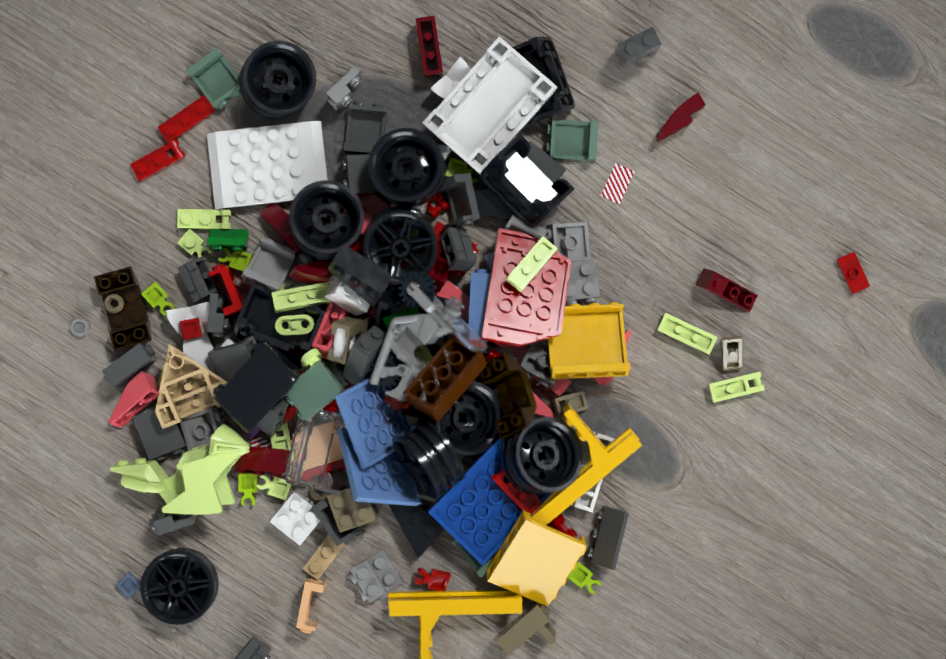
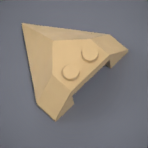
M171 344L168 345L155 409L162 429L181 422L182 418L212 406L220 407L213 398L215 395L213 391L219 384L224 385L228 383Z

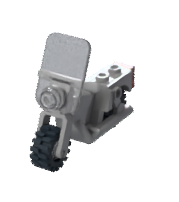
M410 272L408 275H405L403 277L405 280L400 281V284L403 285L402 287L399 286L398 290H402L399 296L403 297L401 300L402 302H407V306L423 307L430 314L393 318L379 356L374 359L375 362L371 363L373 368L369 369V372H373L372 375H369V383L377 385L376 387L384 390L395 389L393 391H386L383 400L394 410L409 407L403 392L423 370L425 364L414 352L419 345L434 344L439 337L448 333H454L472 351H485L487 349L485 342L460 317L462 314L460 311L464 308V305L461 304L462 300L450 297V299L445 300L446 305L443 306L436 297L437 293L434 292V289H437V286H433L436 283L435 280L431 279V275H426L427 273Z

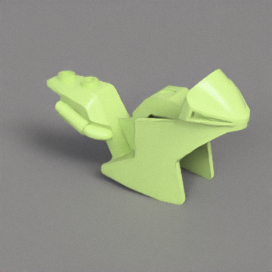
M222 424L211 436L210 445L197 446L183 454L172 477L166 474L156 460L146 461V458H138L134 462H128V460L116 461V465L110 467V471L122 474L121 485L125 488L143 493H159L166 502V505L162 507L163 513L216 514L223 511L222 505L235 503L227 474L243 454L250 452V446L238 432Z

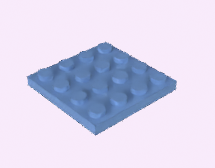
M370 377L335 395L362 469L372 466L395 452L392 439L397 435L400 436L403 430L409 431V425L401 404L393 401L391 396L385 394L386 391H393L395 389L384 390L376 387L377 385L369 383Z
M340 428L337 431L354 501L418 506L421 503L417 485L402 465L396 452H393L372 466L362 469L347 428Z

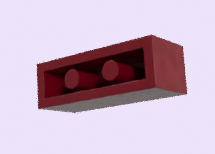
M435 16L415 18L424 77L427 79L444 76Z
M250 446V452L243 454L232 467L235 468V472L239 473L253 470L252 474L264 475V472H270V476L282 477V473H289L291 450Z

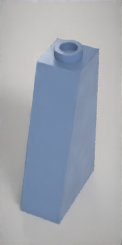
M475 269V273L471 272L467 342L487 344L486 340H481L480 338L491 273H487V270Z

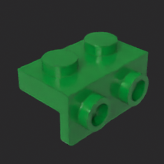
M211 229L210 237H207V245L214 251H223L224 248H231V251L248 249L249 231L247 229Z

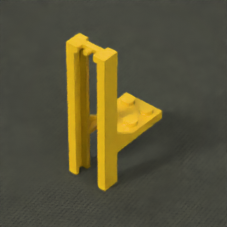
M569 403L562 408L564 413L563 419L570 427L572 425L575 426L576 434L583 442L587 440L591 459L581 467L575 481L565 489L553 492L531 515V519L547 525L642 446L639 441L640 439L630 427L605 447Z
M507 589L388 592L389 616H419V659H432L431 650H429L432 647L431 630L440 615L522 613V597Z

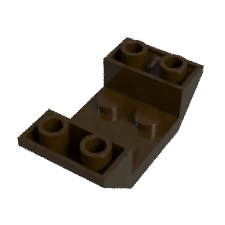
M132 266L94 276L98 294L102 296L103 302L111 294L120 295L124 300V307L120 312L110 313L106 310L112 331L109 334L114 351L152 341L150 320L143 296L141 295V288ZM116 300L112 301V307H116L118 305V302Z
M507 352L487 361L486 367L480 372L483 385H495L504 417L495 421L500 440L529 427L537 408L526 370Z

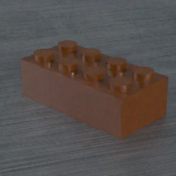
M452 335L403 392L408 403L431 419L439 422L486 367L487 363L483 353Z

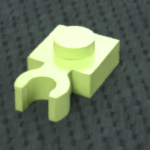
M190 228L177 242L192 256L197 252L198 258L202 257L204 251H208L210 254L213 253L210 248L201 246L205 241Z
M259 475L265 482L262 485L256 484L257 488L262 490L268 488V495L286 500L292 484L291 481L272 476V479L269 480L266 475Z

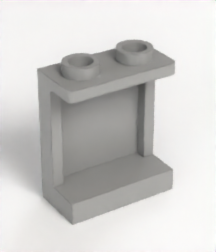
M261 237L248 267L245 268L242 274L241 283L250 287L253 283L264 285L272 296L271 292L281 290L295 261L296 252L288 246L275 243L272 239Z

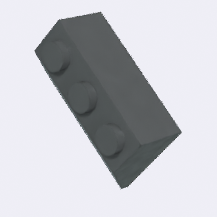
M604 505L603 509H599L597 520H600L598 528L595 527L592 537L595 539L594 547L590 546L588 552L591 563L615 570L629 516L627 511Z

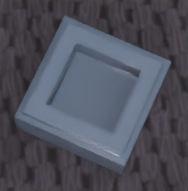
M129 571L115 586L130 599L140 588L141 581Z

